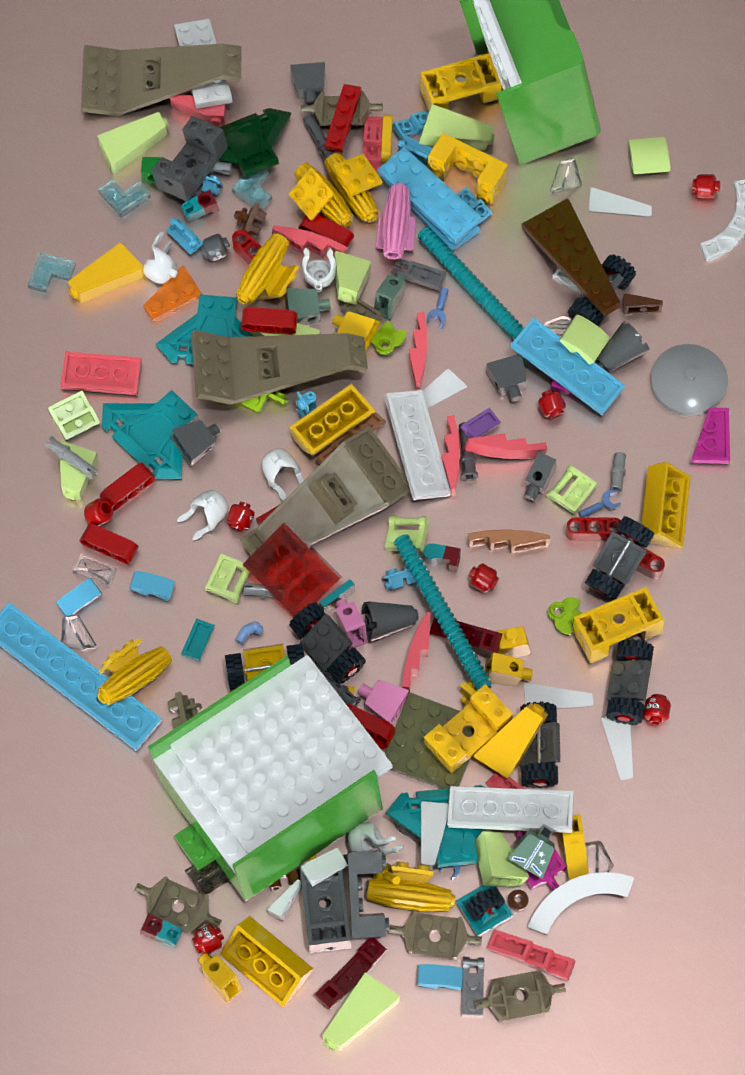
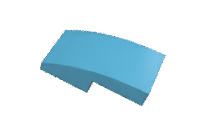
M428 111L413 113L409 119L394 122L392 128L398 138L402 140L404 135L411 138L421 134Z
M467 186L457 194L482 217V222L492 214V211L481 199L478 200Z
M135 571L129 589L144 596L152 594L168 601L171 597L175 581L159 575Z
M88 578L65 594L56 603L67 618H70L81 608L88 606L102 592L94 581Z
M436 964L418 965L417 986L432 989L444 987L454 990L462 988L463 968Z

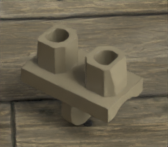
M182 692L175 693L176 698L167 702L170 712L175 713L179 711L180 714L179 717L172 719L174 729L202 710L200 703H195L194 698L189 699L187 695H182Z

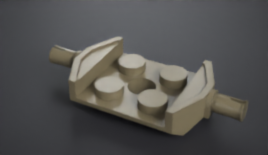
M321 91L314 104L301 105V113L312 112L320 126L331 125L340 96H325L324 91ZM362 91L352 125L365 124L371 111H383V103H369L366 94Z
M166 876L152 888L139 883L135 887L136 892L146 895L147 915L150 913L179 927L185 933L192 935L207 923L219 928V924L222 922V920L209 914V896L207 894H200L169 880ZM181 902L185 907L183 911L175 912L173 905Z
M415 910L405 926L390 925L389 934H401L404 937L409 954L453 960L458 959L468 944L481 946L482 937L469 936L467 934L463 918L460 916L459 918L417 913ZM432 932H438L441 935V939L438 942H433L430 940L429 935Z
M540 970L495 978L491 980L488 996L484 999L474 1000V1004H478L474 1007L475 1009L490 1007L500 1022L541 1013L544 1014L549 1012L552 995L566 992V988H562L565 987L564 983L550 984ZM519 989L526 992L527 998L525 1001L517 998L516 993Z

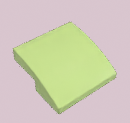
M665 137L628 140L633 174L670 171L669 153Z
M577 314L559 341L571 353L577 351L590 365L595 362L610 337L593 322Z
M83 391L48 407L53 420L65 440L100 424Z

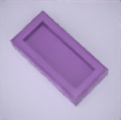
M489 407L462 424L460 428L468 438L483 436L501 422Z

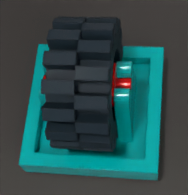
M482 885L456 900V904L478 937L513 917L505 899L496 886Z

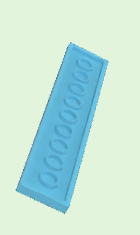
M10 602L0 611V647L135 751L142 746L160 725L162 718L132 695L111 705L103 704L98 699L97 694L99 693L98 688L108 679L106 675L100 674L98 669Z

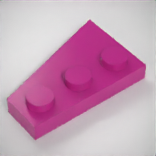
M709 408L691 463H730L729 408Z

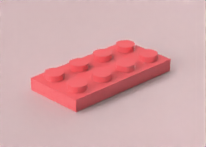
M65 351L60 387L66 390L137 395L142 359L141 357Z

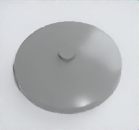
M682 344L669 348L657 358L652 368L650 382L655 398L664 408L672 413L691 417L706 414L709 408H716L720 404L727 390L728 376L723 362L712 351L699 345Z

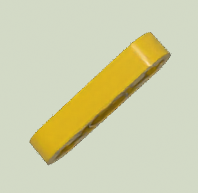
M383 114L381 163H386L391 158L393 115Z

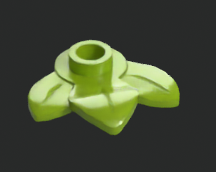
M387 321L381 326L379 331H376L371 343L375 345L376 351L379 354L388 355L393 352L394 347L404 342L406 330L395 331L394 326Z
M567 597L562 602H554L549 606L548 615L555 621V627L561 633L571 635L574 617L582 614L577 609L580 605V599ZM560 610L561 614L557 615L554 611Z

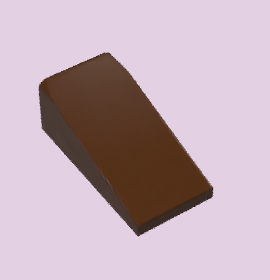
M624 294L622 300L623 314L660 313L663 301L633 294Z

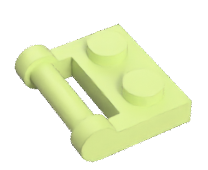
M569 465L565 470L566 473L555 487L547 492L546 496L549 500L558 503L572 514H575L597 487V482ZM571 477L576 478L563 496L559 495Z
M390 516L385 543L387 551H397L394 541L404 534L410 536L409 540L413 541L412 545H415V550L423 551L429 518L427 516H420V518ZM398 526H419V530H398Z
M221 554L205 590L226 598L233 603H238L241 598L239 595L243 589L244 582H246L249 574H252L254 568L247 563ZM239 569L242 571L233 592H230L228 587L236 570Z

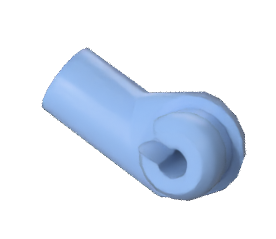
M255 621L244 625L235 641L240 645H244L249 634L260 635L263 631V626Z

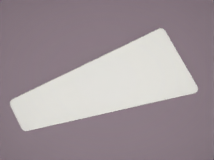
M593 187L590 189L589 211L649 217L652 215V206Z
M447 369L422 391L427 408L467 388V385L450 369Z
M524 683L525 704L528 702L533 703L536 701L540 703V701H544V703L550 702V704H555L557 709L594 705L592 693Z
M607 716L602 717L601 720L620 780L633 778L631 726L628 723L622 724L621 722L611 721Z
M421 802V864L435 865L448 818L449 804Z

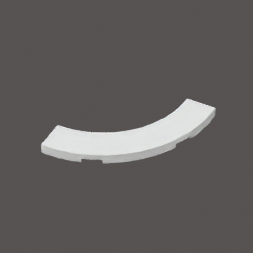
M745 179L735 181L733 184L737 204L735 214L728 227L716 237L700 243V249L706 262L726 254L745 236Z
M601 872L574 878L559 886L543 900L532 916L528 928L548 934L558 915L570 904L586 896L606 893L628 897L635 877L619 873Z

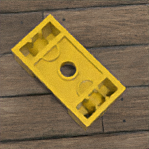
M487 53L420 72L419 88L429 112L432 104L449 110V101L477 93L480 94L483 103L497 100L496 93L501 91V82L491 55ZM463 77L466 80L464 82H458L456 78Z
M442 133L428 155V169L443 182L454 165L462 171L473 174L478 178L476 198L481 199L485 204L493 206L507 184L508 164Z
M644 587L575 616L573 632L591 664L609 655V646L640 633L645 641L661 634L664 618L647 587ZM620 616L624 619V622L618 624L613 619Z
M485 684L470 697V703L443 727L438 724L424 736V743L452 774L513 719V713ZM472 727L475 732L471 737H467L463 734L464 728Z

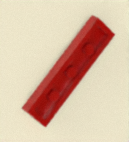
M343 84L324 144L325 150L343 153L362 93L360 86Z

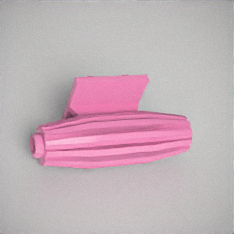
M396 183L394 186H391L384 214H379L376 249H383L384 256L392 260L401 259L404 251L413 252L416 217H410L409 189L403 183Z

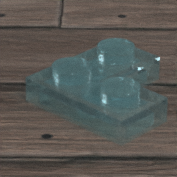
M262 170L247 177L243 175L232 187V192L252 206L255 202L259 203V209L263 210L272 200V195L260 187L270 176L269 172Z
M112 179L98 189L99 194L121 218L151 198V194L140 182L123 191Z
M39 253L28 282V288L46 293L52 277L69 281L75 270L76 262Z

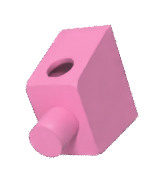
M346 599L338 600L335 604L337 607L335 609L337 623L340 629L353 642L349 649L368 643L366 625L355 603H348Z
M378 680L373 688L362 684L358 695L366 698L364 709L368 713L393 724L408 698L409 690Z

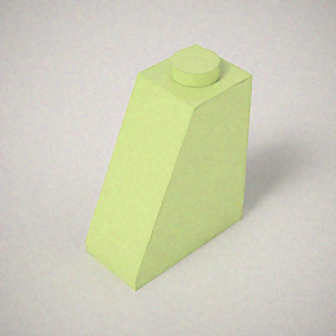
M335 251V283L338 300L356 305L370 275L372 261Z
M60 441V443L64 446L68 445L71 451L96 468L99 461L97 452ZM60 459L61 488L64 496L71 500H82L90 482L89 477L64 459Z
M487 830L483 831L476 838L475 846L483 885L521 887L529 878V875L525 868L508 859V853L512 848L502 833Z

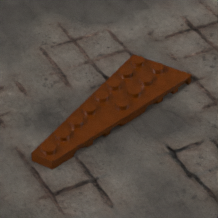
M568 198L522 223V229L604 316L621 307L620 301Z

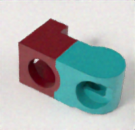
M207 190L181 205V210L189 222L196 221L201 216L210 212L214 214L220 211L211 190Z
M434 543L427 544L424 547V560L427 564L449 566L450 572L457 573L461 548Z
M148 913L140 934L176 947L183 930Z

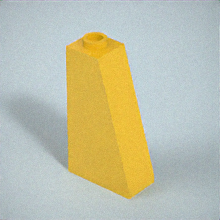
M120 242L67 281L68 293L73 299L77 298L83 303L144 278V267Z
M529 704L475 753L474 757L507 779L510 778L519 766L548 713L544 712V708L538 704Z

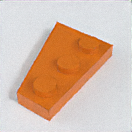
M184 265L177 270L178 274L175 278L169 279L143 305L153 323L199 299L200 294H202Z

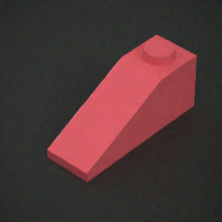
M176 95L170 97L172 108L214 126L225 125L226 104L196 109L193 96Z

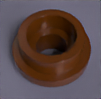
M516 889L509 894L508 904L512 909L523 910L528 905L529 898L523 890ZM517 896L522 898V901L519 903L514 899Z

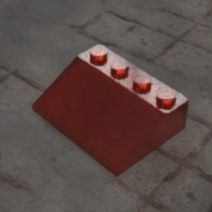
M284 522L242 564L293 616L297 615V612L301 611L303 607H307L308 604H312V602L318 603L343 578L288 522Z

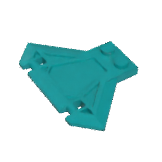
M200 294L197 314L155 345L171 363H178L179 358H185L186 364L194 365L191 338L194 330L226 337H251L253 335L241 329V322L236 317L237 297ZM180 348H186L187 351H180Z
M171 390L157 403H103L102 428L106 432L112 429L115 432L112 438L138 463L143 462L148 468L151 466L154 469L152 473L156 476V479H182L183 455L170 436L173 429L194 422L198 418V414Z
M475 785V786H474V787H483V788H485V787L482 786V785ZM450 788L416 791L415 798H409L408 792L401 793L386 812V815L421 838V802L449 804ZM447 818L436 858L437 868L477 864L479 859L475 840L483 829L448 828Z

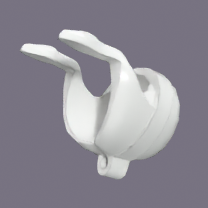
M163 231L156 236L152 244L154 258L146 260L143 266L145 276L159 284L168 282L169 279L175 278L178 274L176 271L177 264L166 254L172 245V241L165 244L163 250L157 248L163 237Z
M304 248L303 253L305 255L302 259L303 276L307 283L315 287L319 293L324 287L330 285L335 278L336 260L333 256V250L330 248L327 251L330 262L314 260L308 263L310 251L308 248Z
M282 448L273 449L263 457L262 471L269 485L278 491L280 499L284 501L286 494L276 484V475L283 467H293L299 484L304 481L301 476V468L293 456Z
M209 490L201 493L191 502L190 510L177 519V522L185 521L194 514L198 505L204 507L208 525L197 531L192 538L193 540H197L203 534L213 530L218 522L226 517L229 510L228 504L218 491Z
M367 820L348 833V844L351 852L371 851L372 848L376 847L382 853L388 854L396 853L404 848L403 845L386 849L385 844H390L396 840V837L383 839L379 829L372 822H367Z

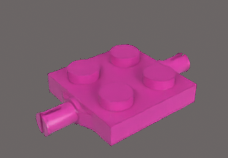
M524 831L516 833L519 839L525 834ZM556 849L553 851L543 878L526 870L529 875L526 882L531 890L544 883H548L552 891L559 887L554 878L557 874L566 870L567 866Z

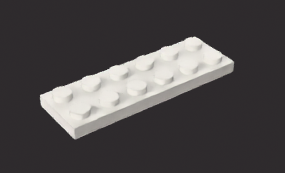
M210 19L174 25L179 46L216 44ZM220 79L191 90L196 109L232 103L229 85L225 79Z
M422 390L386 393L384 398L412 499L420 500L450 496L451 490Z
M450 786L447 825L448 828L528 831L531 829L533 831H540L544 824L552 828L554 832L572 833L574 791Z

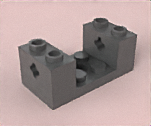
M194 116L190 118L182 129L186 144L175 159L170 161L161 157L151 170L158 189L187 202L228 148L223 129ZM196 163L195 167H188L189 164Z
M381 850L348 852L352 938L386 937V932L390 931L389 917L385 918L384 913L359 914V912H363V899L358 898V891L362 890V878L357 877V874L383 873L382 868H386V855H382Z
M305 863L299 864L310 953L350 949L351 936L342 870L312 887L301 869V866ZM328 898L331 901V905L328 908H322L319 905L321 899Z

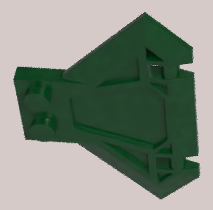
M267 108L263 110L264 114L259 116L254 113L220 126L219 128L224 131L228 148L219 160L237 163L245 177L278 165L279 160L273 151V147L290 118L291 112Z

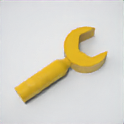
M386 863V868H382L383 873H372L373 879H387L395 885L400 883V878L393 874L389 863Z

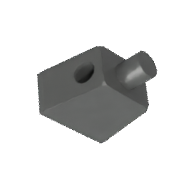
M325 62L290 65L291 79L297 98L305 99L306 105L314 104L321 91H324Z
M517 354L487 363L486 373L500 396L509 394L512 402L521 400L522 395L520 391L526 389V375L522 356Z
M198 420L173 429L170 438L191 467L214 448L216 443L214 437L220 434V430L216 424L206 427L202 420Z
M538 451L525 480L527 490L524 496L535 501L538 493H545L557 469L555 458Z

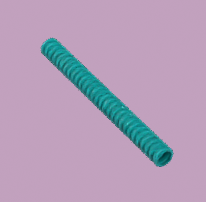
M429 226L421 229L417 238L425 244L426 248H429L428 250L440 260L441 264H444V267L459 280L460 284H463L464 288H467L466 290L474 296V299L478 300V303L482 304V307L486 308L487 312H490L489 315L515 340L524 329L523 325L515 319L514 315H511L510 311H507L506 307H503L504 305L496 299L495 295H492L491 291H488L487 287H484L483 283H480L481 280L461 262L462 260L446 246V243Z
M408 534L399 536L395 539L394 545L397 546V551H400V556H403L402 560L409 567V572H412L411 576L415 577L414 581L418 582L417 586L420 587V592L423 593V597L429 603V608H432L431 611L435 614V618L438 619V624H441V629H444V634H447L446 638L450 640V645H453V650H456L455 654L459 656V661H462V666H465L464 670L468 671L467 675L471 677V682H474L473 686L477 687L476 691L485 684L491 688L493 683L489 681L490 677L486 676L487 672L483 671L484 667L480 665L481 661L477 660L478 656L474 655L475 651L471 649V644H468L469 640L465 639L466 635L462 633V628H459L460 624L456 623V618H453L454 614L450 612L451 608L447 607L448 603L444 602V597H441L442 593L439 591V587L436 586V582L430 576V571L427 570V566L421 560V555H418V550H415V545H412L413 541L409 540L410 536Z

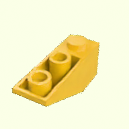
M581 814L573 815L572 833L562 832L569 881L589 874Z

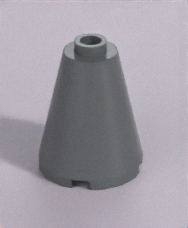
M624 321L596 359L598 361L596 364L609 373L648 352L650 348L646 342L642 344V336L637 330Z
M372 601L364 602L362 605L361 614H365L364 622L367 639H370V641H375L411 627L419 619L418 611L412 605Z

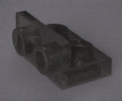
M216 860L197 871L194 865L185 870L197 892L203 895L211 893L230 881Z

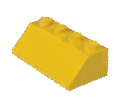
M350 384L291 425V438L302 451L315 455L375 413V410L357 389Z
M668 462L648 466L642 525L655 533L650 541L651 544L683 548L691 476Z
M251 916L236 926L220 953L223 958L282 1007L296 994L314 969Z

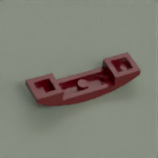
M434 616L430 634L446 638L447 634H444V629H441V624H438V619ZM460 621L456 622L460 624L459 628H462V633H465V639L469 640L468 644L491 652H498L502 633Z
M370 937L331 980H328L314 996L330 1010L358 984L364 973H368L387 949L374 937Z

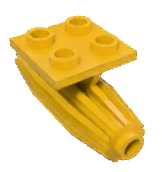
M340 153L330 155L324 161V165L340 195L363 222L371 223L378 218L379 210L369 189L382 185L383 181L364 154L347 160Z
M306 162L300 165L294 172L298 183L291 190L289 196L311 221L321 212L330 221L345 228L349 227L353 222V215L343 197L327 178Z
M274 233L258 250L247 267L236 292L237 300L241 304H252L257 298L267 300L282 297L287 291L288 284L296 277V271L299 268L297 265L288 267L281 265L289 246V241L283 235Z
M139 638L136 641L131 639L123 645L121 650L113 651L102 662L103 667L99 670L100 674L107 670L113 672V674L98 688V699L103 704L111 705L131 696L150 683L171 663L172 659L168 650L159 646L139 655L138 646L143 641Z
M397 861L396 865H392V872L400 878V883L395 885L387 879H369L367 900L388 907L422 912L449 911L450 907H454L455 895L452 894L450 889L428 883L434 872L429 870L430 866L417 864V868L409 867V863Z

